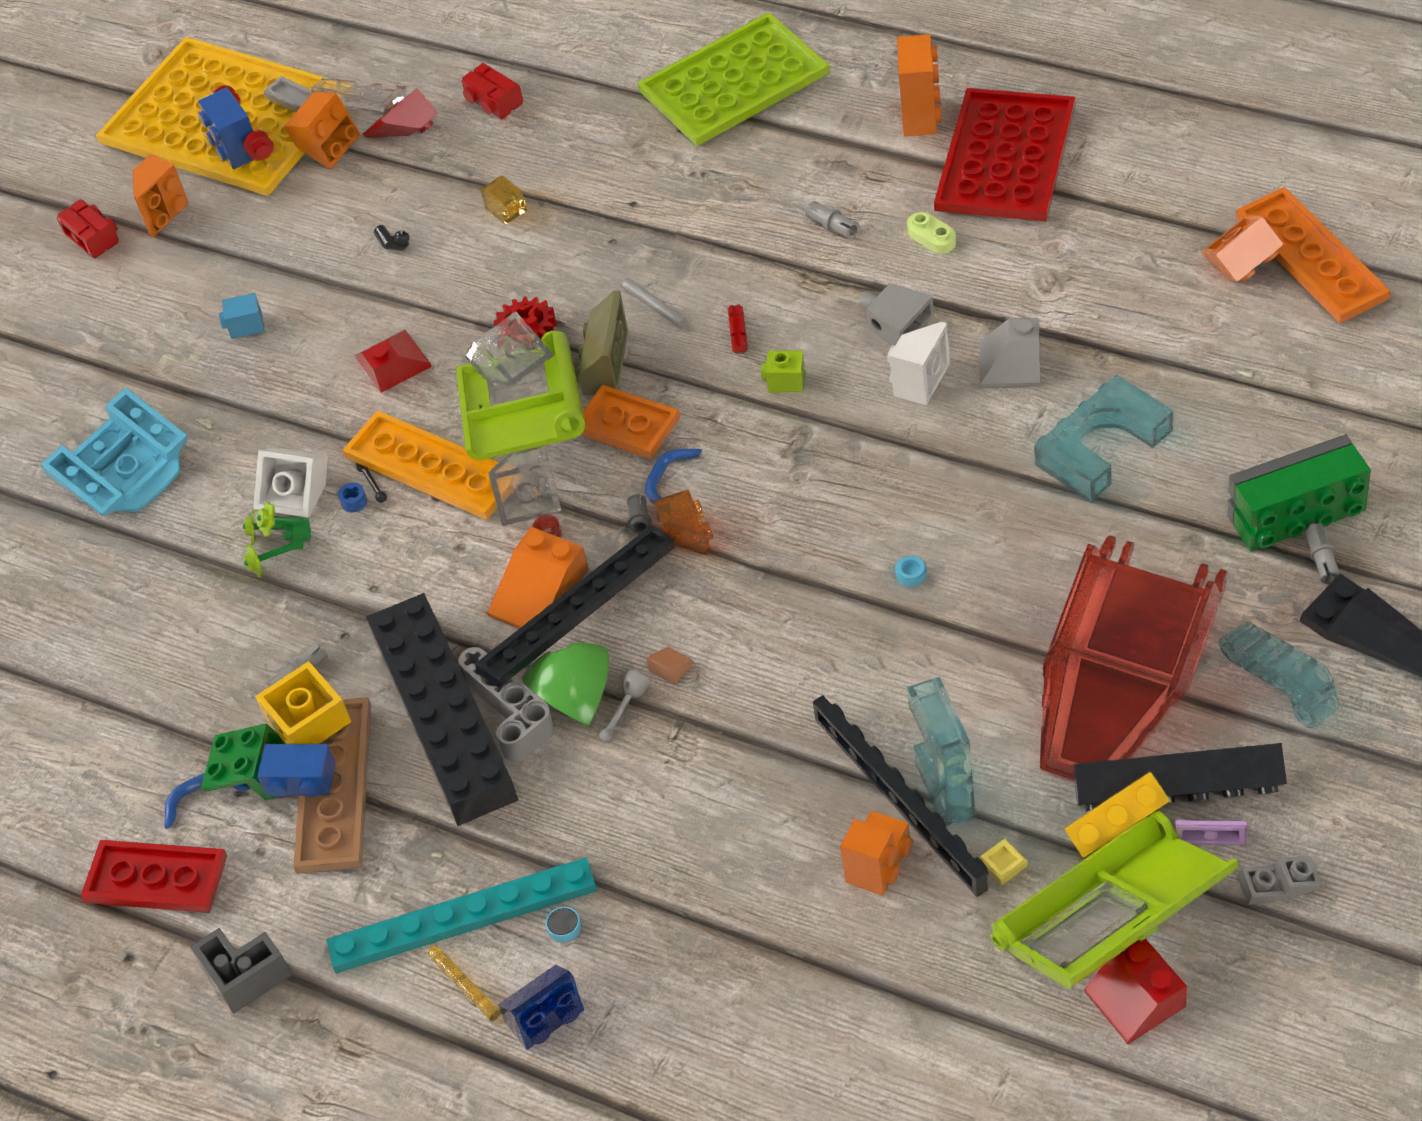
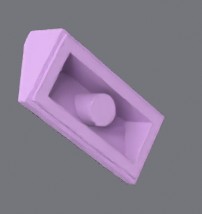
M1175 821V831L1178 838L1190 844H1246L1247 821Z

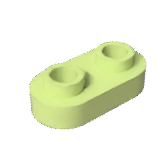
M918 212L907 219L908 235L929 250L943 254L955 248V230L931 214Z

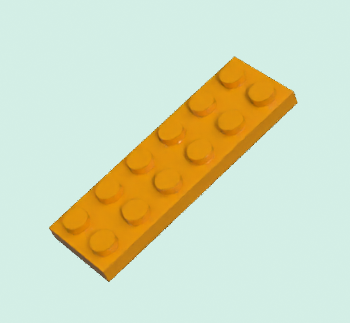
M378 410L342 450L346 459L485 520H488L521 480L520 472L514 468L490 458L485 460L472 459L465 451V447Z

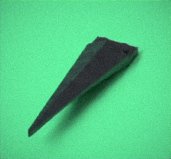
M1341 573L1301 614L1299 621L1326 640L1369 655L1422 678V630L1371 589H1363Z

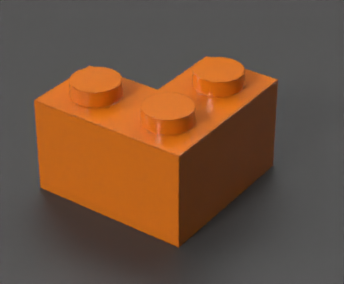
M872 810L865 822L854 819L840 845L846 883L884 896L889 884L894 885L900 869L899 864L902 858H907L911 852L913 838L910 837L909 823Z

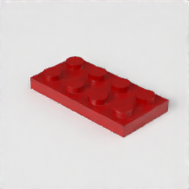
M100 840L81 893V898L84 903L210 913L226 863L227 854L224 849Z

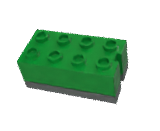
M1345 434L1229 475L1228 492L1232 498L1228 499L1227 516L1231 523L1234 524L1233 526L1250 552L1259 548H1267L1284 539L1300 536L1312 523H1321L1326 527L1332 522L1346 517H1353L1366 511L1371 469L1354 444H1352L1348 435Z

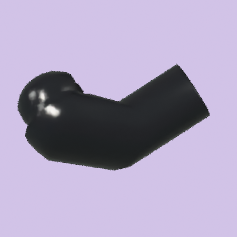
M379 225L374 229L373 233L384 249L404 250L409 246L410 236L405 231L402 234L400 231H397L395 236H391L384 225Z

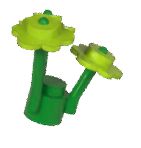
M265 502L264 508L259 509L257 513L256 523L255 510H251V518H245V524L242 526L245 529V536H251V544H255V530H260L266 537L270 536L271 530H282L284 540H290L291 544L258 556L255 548L247 544L246 554L243 555L244 565L247 569L256 573L260 578L262 577L261 561L291 550L303 549V542H310L311 527L308 518L274 516V504Z

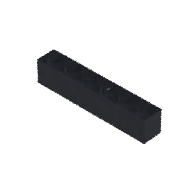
M1282 743L1073 765L1077 806L1085 805L1086 812L1091 811L1148 772L1153 774L1169 798L1170 802L1168 803H1175L1174 796L1188 795L1189 801L1209 799L1210 792L1220 791L1223 792V798L1244 796L1243 789L1257 788L1258 794L1279 792L1278 786L1287 784Z

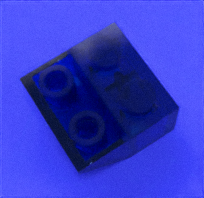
M556 964L498 1004L504 1022L526 1050L534 1045L545 1042L551 1033L564 1024L572 1023L584 1011L573 975L570 971Z

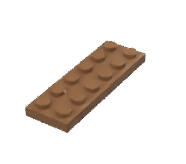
M369 697L344 699L343 702L351 723L320 743L329 745L336 764L329 795H317L315 797L299 795L293 864L296 874L362 868L371 702Z

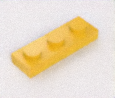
M1148 772L1063 829L1082 858H1084L1170 802L1153 774Z

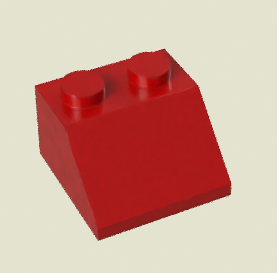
M1145 938L1142 941H1136L1104 964L1084 988V992L1125 1042L1130 1044L1186 1007L1187 985Z

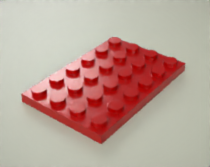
M966 88L935 196L934 211L1047 222L1076 106V97Z

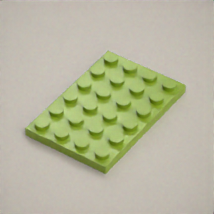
M767 12L643 79L637 85L639 92L698 147L830 74V65L770 12Z

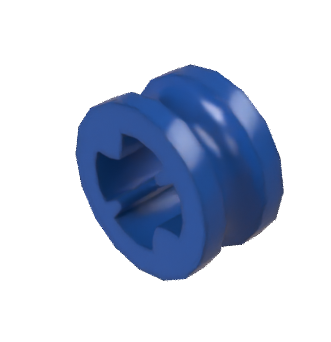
M358 483L345 484L338 491V498L342 509L346 512H358L367 504L364 488Z

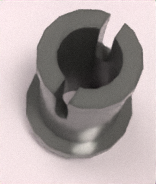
M634 494L627 500L629 507L627 524L635 533H642L652 523L651 516L647 513L646 497L642 495L640 503V494Z

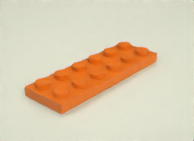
M1287 188L1278 189L1236 210V219L1238 221L1246 215L1263 216L1284 244L1277 249L1279 254L1275 259L1339 324L1390 299V290Z

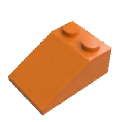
M530 527L512 553L487 612L488 617L518 629L582 580L589 570L583 546Z

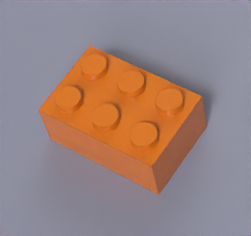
M931 34L897 37L898 74L904 137L937 134L936 123L942 122L941 106L935 105L941 104L939 85H934V83H939L938 64H933V62H938L937 45H931Z

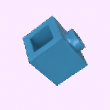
M256 293L222 300L223 312H219V319L222 328L228 329L231 339L265 332L263 314Z

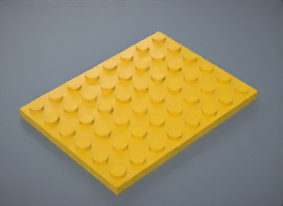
M185 37L96 134V137L100 144L145 158L153 154L173 163L176 168L269 196L305 153L295 146L284 127L295 112L266 99L263 91L280 76H283L314 92H336L345 106L354 96L355 90L353 85ZM224 85L231 86L241 99L240 106L248 115L253 131L261 130L266 132L274 144L273 152L268 158L261 161L252 160L234 170L227 161H221L216 151L217 146L212 147L205 135L209 131L208 127L205 128L198 115L201 112L198 100L211 95L215 89Z

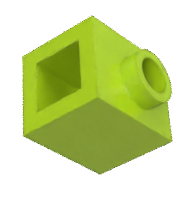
M803 350L767 351L766 363H761V380L767 382L768 393L804 391L806 369Z

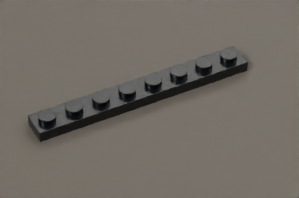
M653 525L649 526L475 663L476 672L496 687H501L675 548L674 539Z
M824 695L814 700L812 703L815 721L976 897L988 891L987 875L989 872L984 862L978 857L973 858L961 837L957 834L952 835L947 830L942 817L935 811L932 813L925 806L923 797L916 789L910 790L899 770L895 767L890 768L886 764L881 751L874 745L871 747L865 741V737L857 725L849 724L845 719L842 709L836 703L831 704Z

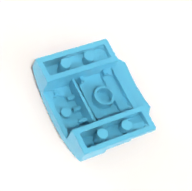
M124 388L105 406L110 419L73 452H70L61 445L41 463V467L47 476L63 489H68L101 516H106L114 511L138 512L154 500L180 473L179 452L188 439V436L128 388Z

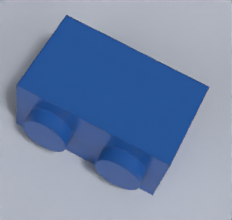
M265 744L258 779L266 795L283 797L285 795H303L306 797L329 795L336 762L328 744Z

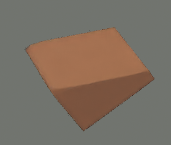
M666 647L647 658L649 671L673 685L694 664L692 659L670 647Z

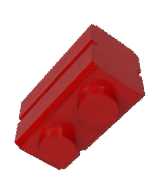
M481 63L474 68V72L470 71L462 77L461 82L465 99L471 104L475 102L480 105L488 115L494 114L503 119L511 113V110H515L523 104L520 85L485 63Z
M80 199L70 205V209L66 208L57 214L56 218L62 232L92 258L96 259L105 252V249L109 250L118 244L119 239L115 232L118 228L115 222L109 216L104 218L101 211L94 204L89 206Z

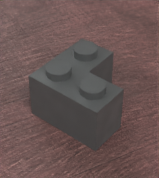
M220 928L190 946L201 968L233 1014L292 976L282 954L266 932L238 950L233 948Z

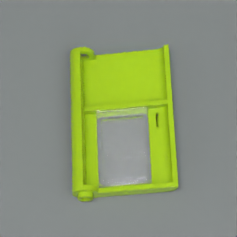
M557 330L547 332L542 336L540 347L511 352L507 355L456 366L465 451L472 459L485 460L574 439L583 433L585 420L569 340L563 332Z
M1156 810L991 925L993 932L990 934V937L1000 951H1008L1060 985L1071 989L1138 940L1142 941L1158 930V925L1238 869V861L1235 858L1225 861L1178 838L1169 819L1161 811Z

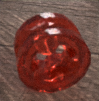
M541 516L532 525L533 528L541 531L549 528L550 532L547 533L560 538L562 536L560 523L554 516Z

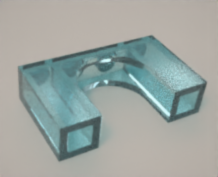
M1116 375L1108 383H1103L1088 400L1082 401L1077 409L1067 418H1062L1047 435H1043L1037 440L1034 445L1035 465L1089 502H1092L1112 484L1111 464L1087 449L1081 443V440L1094 430L1117 428L1130 433L1151 448H1154L1173 431V410Z
M936 677L907 687L909 708L925 741L913 745L915 765L937 813L942 817L946 826L964 823L969 818L976 816L970 740L940 677Z

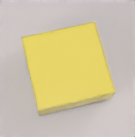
M1005 838L979 857L986 865L989 874L1001 886L1028 867L1027 859Z

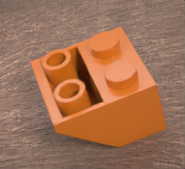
M313 92L284 125L295 146L328 169L334 167L360 135L336 92Z
M150 154L132 172L134 198L149 235L154 237L189 202L175 165Z

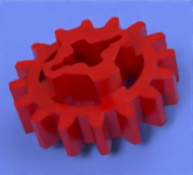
M524 296L522 302L512 299L513 305H502L504 312H496L497 320H494L493 324L497 339L502 340L504 347L511 344L514 351L519 346H522L523 350H528L530 345L537 348L542 336L547 332L554 331V327H557L554 309L548 306L546 300L539 303L538 297L528 301L527 296Z

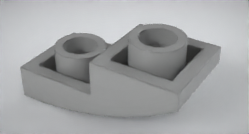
M1311 856L1280 857L1274 866L1242 867L1237 875L1248 905L1297 897L1318 890L1322 886Z

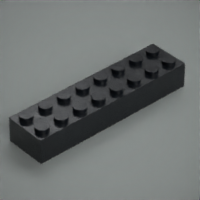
M425 593L366 616L375 643L457 826L518 801L508 770Z

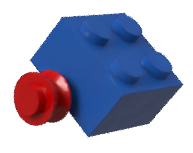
M220 86L211 95L198 100L201 112L198 113L203 126L205 128L208 127L209 130L205 135L212 147L217 146L216 151L222 162L227 161L234 170L252 160H264L272 154L274 149L272 140L264 131H253L248 115L240 106L241 99L231 86Z

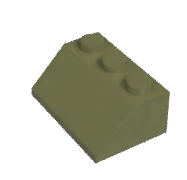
M613 291L590 311L588 323H584L583 337L585 342L580 344L579 347L581 363L580 366L575 368L577 383H580L583 395H595L602 384L615 389L619 388L629 331L620 291Z

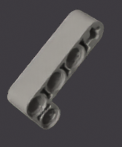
M477 647L468 648L460 654L458 659L463 677L468 687L506 718L496 731L502 754L509 761H521L554 734L555 726L549 706L515 676L498 688L476 672L475 663L488 653Z

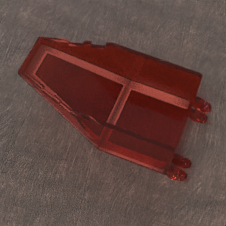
M1107 536L1099 551L1095 545L1088 544L1086 546L1043 663L1041 770L1074 781V764L1127 759L1135 755L1190 688L1225 592L1228 576L1226 570L1220 569L1215 577V582L1208 580L1205 588H1202L1208 576L1209 565L1200 564L1193 585L1128 566L1134 551V542H1126L1118 562L1110 560L1116 546V537Z

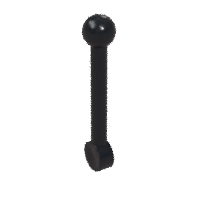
M356 463V469L359 472H363L374 490L376 501L379 503L385 502L387 495L379 489L368 468Z

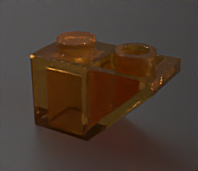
M689 489L654 500L657 519L662 532L673 538L675 545L705 555L711 553L708 540L713 539L710 525L708 521L702 522L701 517H704L700 501L698 499L693 501Z

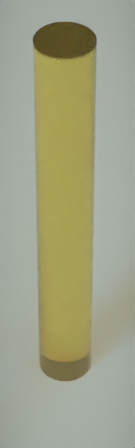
M437 945L429 949L427 955L490 1021H495L500 1016L501 1011Z

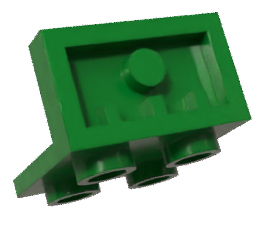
M267 723L215 735L201 788L208 792L246 783L264 800L276 798L275 796L265 794L258 779V772L265 744H285V742Z

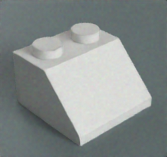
M938 322L903 334L897 344L891 346L887 361L891 367L889 381L892 383L893 396L923 405L928 404L950 365L947 323Z
M275 447L258 450L253 509L259 510L264 508V503L270 502V504H274L276 513L310 517L326 485L328 455Z

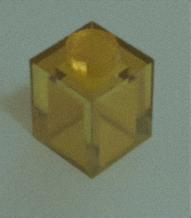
M502 175L480 189L485 209L505 225L527 211L522 190Z

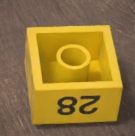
M309 661L255 696L264 719L285 744H320L351 723L343 699Z

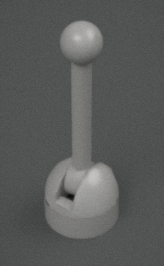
M634 670L627 672L622 683L625 697L607 728L600 732V739L602 741L608 742L612 739V731L632 697H641L647 691L650 680L645 675Z

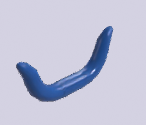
M674 449L666 452L657 460L645 483V494L651 503L666 513H670L671 508L667 500L662 498L656 491L657 484L666 467L671 462L696 457L702 452V449Z
M205 773L182 783L168 795L165 802V829L170 828L176 818L178 802L184 796L201 789ZM247 784L231 786L240 791H248L250 789Z

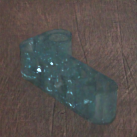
M1244 621L1219 640V647L1228 660L1290 696L1293 712L1298 721L1306 728L1313 729L1339 709L1333 677L1328 668L1320 661L1249 621Z

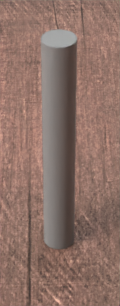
M630 278L623 280L622 287L679 328L686 326L687 319Z

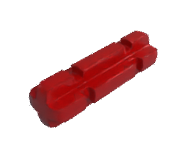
M740 304L736 306L730 305L728 316L732 351L736 354L740 352L745 353L748 350L743 307Z

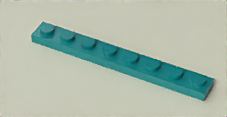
M585 857L327 938L332 967L337 974L597 892L588 859Z

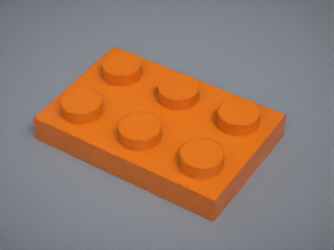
M602 384L583 410L585 429L581 436L652 460L679 421L680 413L678 409Z

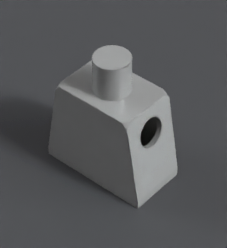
M895 284L887 285L879 295L866 291L860 299V307L866 309L868 328L894 346L901 335L925 327L934 317L933 297L931 295Z

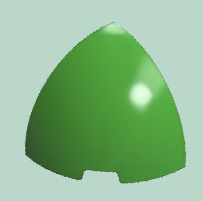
M591 643L569 644L568 648L554 653L549 651L543 654L531 664L521 679L529 689L549 705L589 726L606 684L609 668L608 650L603 646Z

